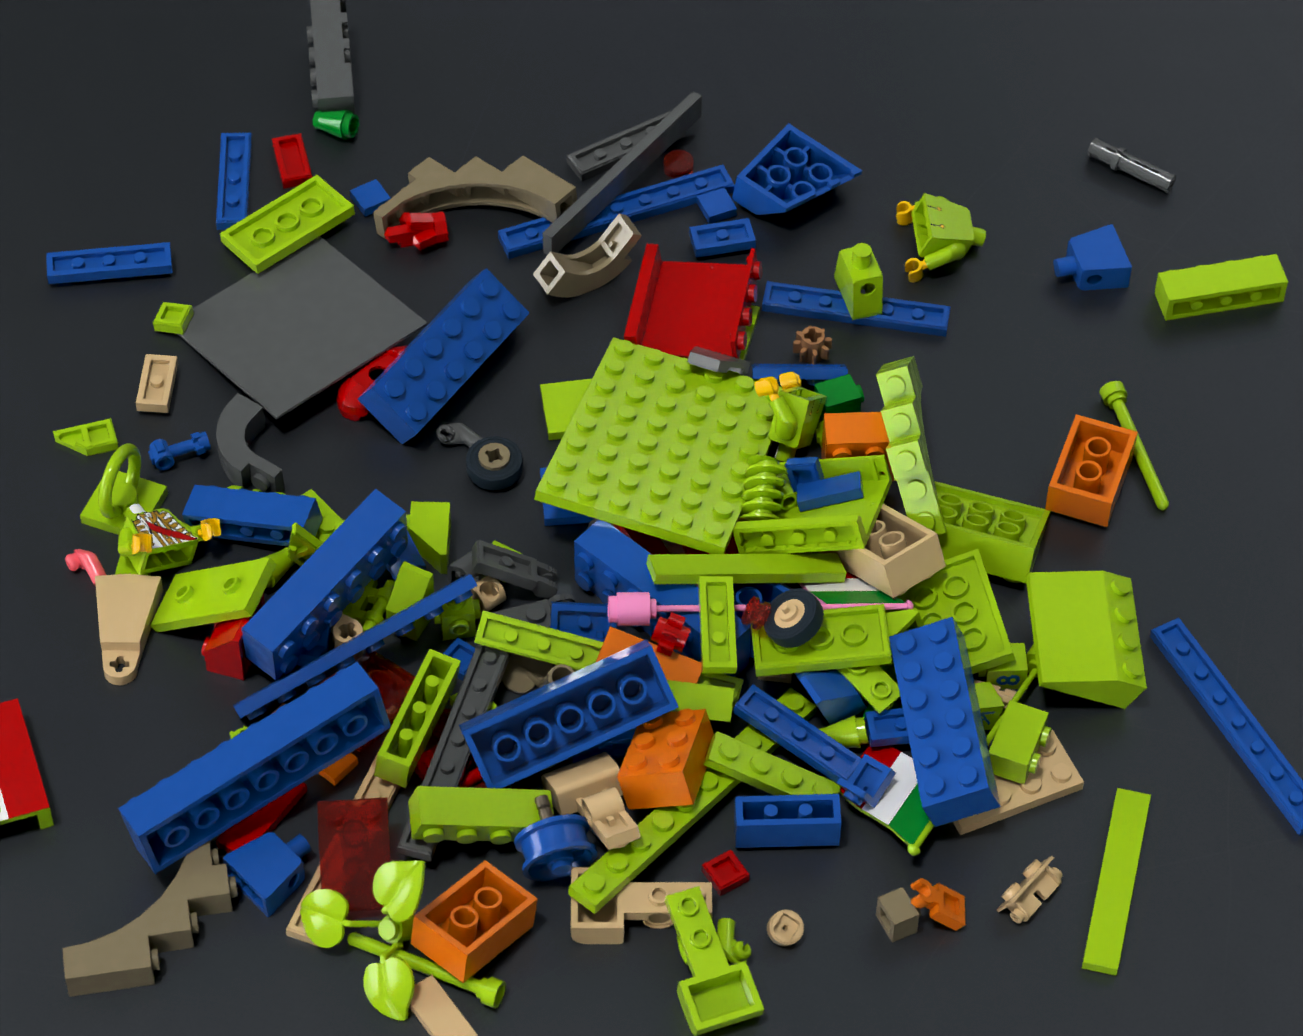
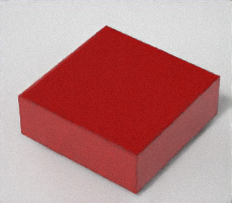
M731 849L702 864L701 871L708 881L712 882V886L719 896L750 880V874Z

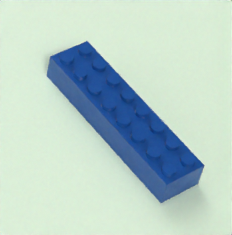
M355 662L349 667L339 670L334 676L318 686L310 688L305 694L292 702L282 705L277 711L261 721L253 723L237 736L222 742L211 752L191 761L185 768L168 778L162 779L154 787L139 796L131 798L126 804L118 808L135 847L152 871L157 874L391 728L379 688L361 665Z

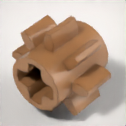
M808 326L802 332H796V341L793 342V353H800V362L807 364H817L822 359L828 360L829 350L832 347V338H825L824 328Z

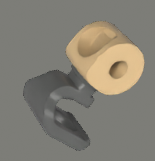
M472 551L448 565L447 579L450 583L466 574L473 576L478 586L471 589L473 593L472 599H479L481 614L483 610L489 612L506 601L505 590L498 579L489 576L483 577L480 573L472 571Z

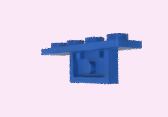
M551 601L550 628L601 642H604L610 626L617 629L616 623H608V604Z

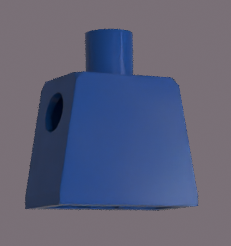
M1113 224L1072 237L1068 241L1066 257L1054 259L1053 262L1056 276L1073 275L1078 288L1081 290L1129 287L1132 266Z
M268 832L226 854L223 857V862L227 865L228 877L235 876L237 887L269 917L304 881V864L301 858L311 851V846L301 834H298L285 844L274 832Z

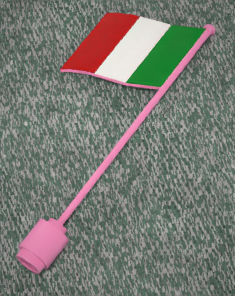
M846 571L845 582L798 583L803 589L812 593L819 600L823 610L884 604L885 610H908L914 608L912 601L906 600L904 602L897 596L892 598ZM617 592L616 596H608V623H616L617 626H649L650 619H656L657 612H699V605H657L656 599H650L649 592ZM769 604L734 605V610L766 611Z

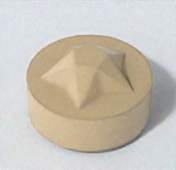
M792 910L778 911L769 919L767 924L769 938L779 946H790L796 943L804 932V924L801 917Z

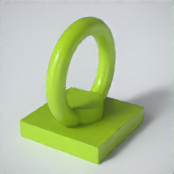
M126 443L121 445L111 456L100 483L80 514L82 524L119 535L126 520L124 513L131 505L140 504L145 511L160 509L168 495L167 486L140 478L141 455L139 449L134 444ZM128 457L127 473L119 471L121 465Z

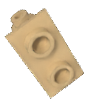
M1053 856L1042 862L1038 859L1034 860L1022 872L1026 878L1020 884L1017 882L1013 883L1002 894L1001 897L1005 901L998 907V913L1008 908L1011 911V919L1018 924L1022 921L1027 922L1034 912L1042 905L1034 896V893L1036 892L1044 901L1061 884V878L1063 877L1061 871L1048 865L1054 859Z

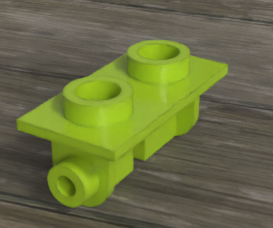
M879 665L837 669L879 714L884 710L892 709L895 706L894 702L900 697L898 685Z

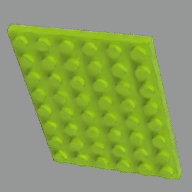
M613 337L536 489L534 500L710 554H725L733 535L736 522H739V517L742 515L741 504L745 503V500L742 499V494L746 491L743 485L747 479L745 475L746 468L749 466L747 459L749 456L756 454L768 455L773 440L769 439L774 416L769 402H771L769 395L762 397L757 395L754 384L759 380L729 371L727 373L715 372L691 365L687 362L688 358L678 357L642 345H635L628 340Z

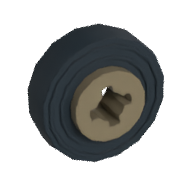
M499 436L483 438L476 441L469 448L466 456L467 474L472 482L481 488L488 490L505 489L512 486L521 476L523 471L522 452L517 444L508 438Z

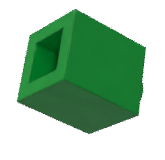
M850 374L814 384V392L827 396L820 416L822 421L824 413L861 412V403H864L865 400L864 393L859 384L855 385Z

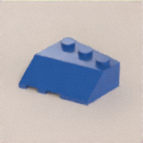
M788 123L737 176L732 200L755 215L785 213L861 175L862 170Z

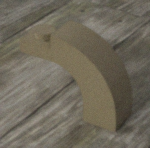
M619 213L592 246L579 253L570 255L550 251L533 275L547 295L555 297L583 295L607 284L631 263L632 259L628 253L642 235L627 215Z

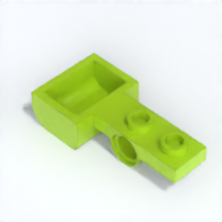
M697 886L667 895L665 903L677 933L678 947L684 963L689 965L693 976L692 978L679 981L677 987V995L692 1034L698 1036L763 1015L764 1007L747 962L743 961L729 966L700 887Z

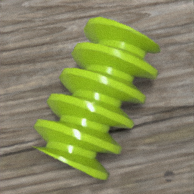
M761 454L751 455L747 459L749 466L745 471L747 479L743 485L746 491L743 492L742 499L745 500V503L741 504L742 516L739 517L738 521L781 519L772 514V512L782 510V505L774 502V500L783 499L784 493L775 488L785 486L786 481L777 477V475L786 474L788 469L779 465L778 460L774 457Z

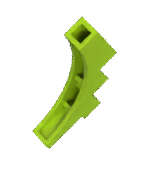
M912 356L883 364L876 373L884 402L881 414L889 439L886 452L894 480H897L907 517L940 535L946 533L947 529L934 483L925 439L921 407L923 385L915 357Z

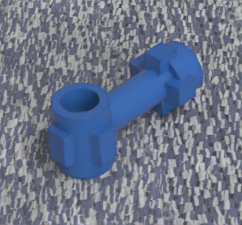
M206 432L190 434L191 439L170 446L164 439L154 440L149 446L150 451H148L152 465H156L159 470H167L174 465V457L194 451L197 455L206 453L205 451L211 450Z

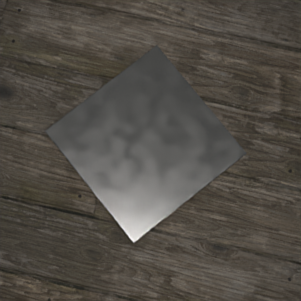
M319 236L259 274L255 271L194 307V314L184 335H178L277 420L421 330L428 323Z

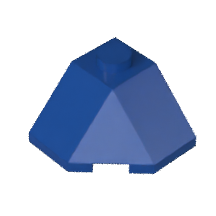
M837 669L795 673L830 725L851 716H856L867 708L861 699L862 695Z

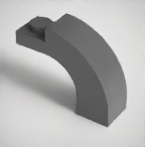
M237 393L221 412L216 428L218 453L222 469L234 485L242 486L244 489L253 483L262 492H282L285 489L283 470L249 449L250 443L266 427L263 407Z

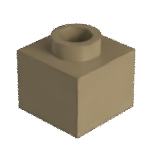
M903 887L878 897L876 916L892 943L917 933L919 917H921V910L911 904L913 897L909 898Z

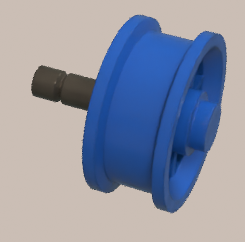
M540 795L534 800L537 810H539L540 821L524 828L514 839L516 850L523 853L525 859L522 865L523 875L527 879L534 881H548L571 875L572 867H587L593 863L598 853L596 846L588 841L587 833L590 828L588 820L584 816L576 814L554 816L550 808L548 796Z

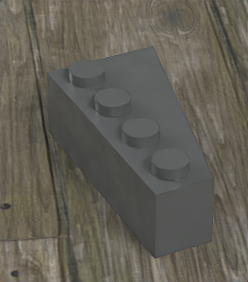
M310 0L312 26H307L308 44L313 43L314 47H308L309 64L315 65V68H310L311 86H317V90H311L313 108L319 107V111L322 112L351 110L355 114L346 0Z

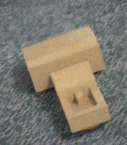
M607 752L542 774L543 790H551L552 805L558 813L565 815L579 812L581 816L588 820L589 826L608 850L624 847L629 842L641 838L638 825L625 811L621 799L623 793L617 778L620 769Z
M572 867L571 884L590 867ZM630 882L596 914L571 897V938L581 944H621L624 942V920H643L646 926L654 929L668 928L673 925L665 903V897L697 886L700 887L712 919V882Z

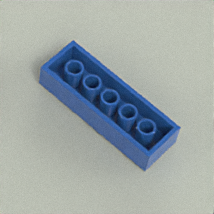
M485 268L457 293L358 397L359 402L401 444L405 443L430 421L526 318L529 312Z
M375 489L242 627L246 658L276 681L283 673H290L296 666L298 657L306 649L311 650L318 643L321 637L320 634L326 629L327 625L330 627L334 626L341 618L346 606L350 602L352 604L357 602L364 593V587L372 579L375 581L380 578L386 569V564L394 556L399 557L405 551L408 545L406 511Z
M597 520L574 541L575 580L583 590L591 591L599 597L603 604H608V596H616L617 592H649L650 599H656L657 605H699L698 587L694 584H654L646 565L648 554L651 553L610 523ZM657 612L656 619H650L649 626L634 627L641 628L652 637L659 617L668 619L671 612ZM673 612L686 617L683 626L691 628L683 651H673L701 662L699 612ZM735 615L736 673H721L733 677L740 674L749 665L751 626L737 615Z
M953 616L890 636L889 642L921 804L934 827L1001 807L965 637Z
M644 640L459 724V727L486 787L502 789L678 708V704L652 645L647 640Z

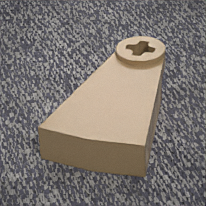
M138 574L95 576L103 671L106 680L113 685H126L137 676L139 663L151 630L150 624L156 614L163 593L161 576ZM119 664H125L122 672H116L115 670Z

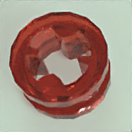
M753 596L743 611L741 623L744 625L751 623L753 629L760 630L769 616L771 604L766 601L760 603V599Z

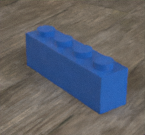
M194 485L182 513L184 522L190 526L200 525V522L204 519H220L222 535L212 536V538L289 546L292 524L298 523L316 537L323 519L316 498L305 495L293 496L276 492L266 493L249 491L247 489L221 488L214 485Z

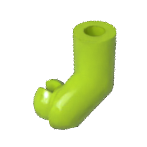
M721 918L718 920L717 935L726 959L732 964L747 961L751 956V948L748 943L743 946L742 941L737 942L734 939L735 921L730 918Z

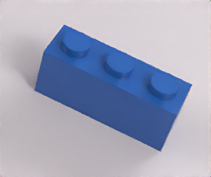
M839 794L735 796L734 827L736 848L839 845L841 834Z

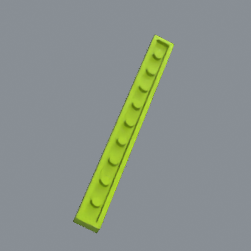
M792 688L777 699V701L806 721L816 714L817 705ZM750 724L735 737V739L769 754H772L781 746ZM707 767L694 805L658 807L654 809L638 824L641 838L629 842L624 847L613 848L607 851L569 885L568 895L596 914L741 781Z

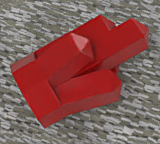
M444 211L433 213L403 212L399 219L401 225L387 227L384 234L389 243L397 242L401 248L415 246L419 250L435 243L449 241Z

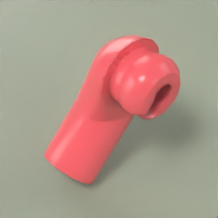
M76 549L74 553L68 554L65 557L69 570L76 571L79 568L86 570L94 586H96L95 576L107 575L97 555L93 552Z

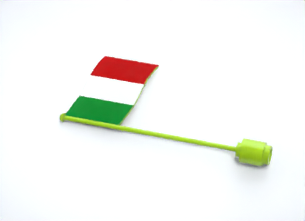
M1034 643L1026 654L1029 675L1012 698V701L1018 702L1035 677L1038 678ZM1005 710L986 736L988 746L996 735ZM869 744L861 758L866 754L888 766L896 774L875 808L865 802L858 806L848 799L846 800L857 810L889 828L908 845L909 854L917 856L921 852L920 846L934 825L922 808L913 758L892 745L870 747ZM840 787L839 792L842 796L845 790L842 787Z

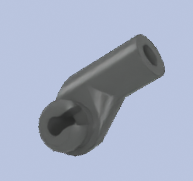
M463 423L443 424L436 432L439 441L445 445L465 444L470 448L476 441L483 439Z

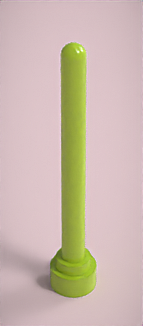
M1111 381L1102 386L1099 391L1100 396L1106 406L1114 409L1121 427L1137 431L1125 405L1128 394L1121 381ZM1137 434L1134 457L1157 508L1165 510L1169 506V501L1141 438Z
M352 932L347 937V941L351 946L379 957L391 946L357 932ZM397 949L389 956V958H402L413 970L429 976L433 975L434 978L476 993V998L481 999L482 1004L495 1009L500 1005L505 994L506 982L494 977L489 979L482 978V980L470 977L462 983L437 963L404 950Z

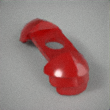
M406 345L390 348L342 383L338 390L337 403L343 417L359 421L361 417L369 413L358 400V397L375 381L369 377V374L375 369L385 370L407 347Z

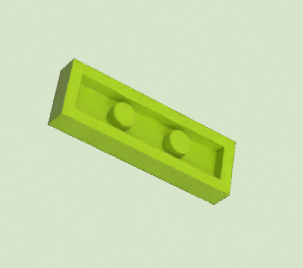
M699 576L698 594L702 673H736L737 651L733 576Z

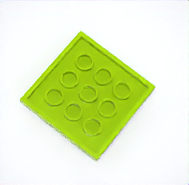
M979 549L946 559V567L934 573L931 578L911 587L906 593L897 596L904 602L906 600L912 601L913 609L919 612L924 625L953 616L965 637L972 674L1016 660ZM885 610V613H886V612L901 611V610ZM893 663L885 672L898 685Z

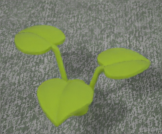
M422 860L391 861L383 864L377 870L373 879V894L377 902L384 905L382 913L387 916L382 920H347L349 903L341 893L333 889H319L309 893L303 899L300 910L307 936L319 947L331 948L338 945L344 938V926L377 927L381 938L388 943H392L381 954V963H372L366 967L363 985L369 1002L380 1013L400 1021L408 1019V1009L415 987L414 974L410 965L400 957L389 958V956L397 949H402L404 941L411 940L414 914L420 903L424 886L425 861Z

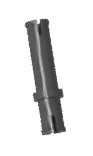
M1094 138L1089 146L1087 155L1109 164L1110 168L1115 171L1119 169L1166 193L1170 192L1175 183L1176 175L1127 153L1125 148H1116L1098 138Z

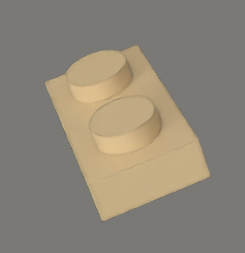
M146 354L136 399L137 411L169 413L178 368L177 356Z

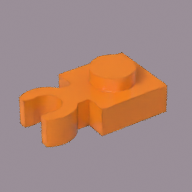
M923 878L911 884V888L919 893L911 899L913 906L919 909L928 908L929 918L955 931L965 926V896L940 883L932 886L929 881Z

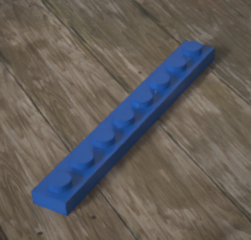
M466 574L239 701L233 707L240 719L247 716L251 720L266 712L267 710L264 705L274 699L280 704L296 695L297 693L294 688L306 682L308 687L325 679L324 671L333 666L341 670L356 661L353 655L365 649L367 654L382 647L385 645L383 638L395 633L399 637L414 629L415 627L412 622L424 616L426 621L441 614L444 612L442 605L454 600L455 604H458L473 595L471 589L478 585L471 574Z

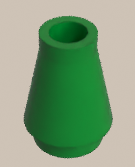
M351 110L316 111L313 116V127L347 140L357 135L359 117L357 114H353Z

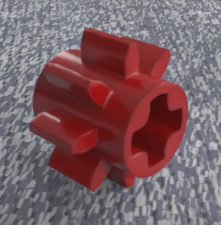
M671 612L668 619L659 617L650 639L658 643L657 652L671 657L673 650L683 651L691 628L683 626L686 617Z

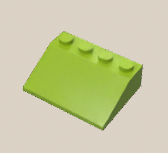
M934 481L947 529L946 533L938 535L944 560L979 549L987 575L991 574L1002 577L1010 583H1026V575L1033 570L1050 511Z
M1107 571L1029 572L1026 575L1039 686L1125 709L1147 688L1131 578Z

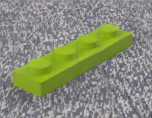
M716 731L711 739L704 765L772 795L839 794L841 787L834 781Z

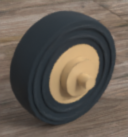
M800 588L790 589L778 595L769 604L763 617V626L767 635L777 645L785 648L797 647L808 642L819 631L824 618L823 608L819 600L809 591Z

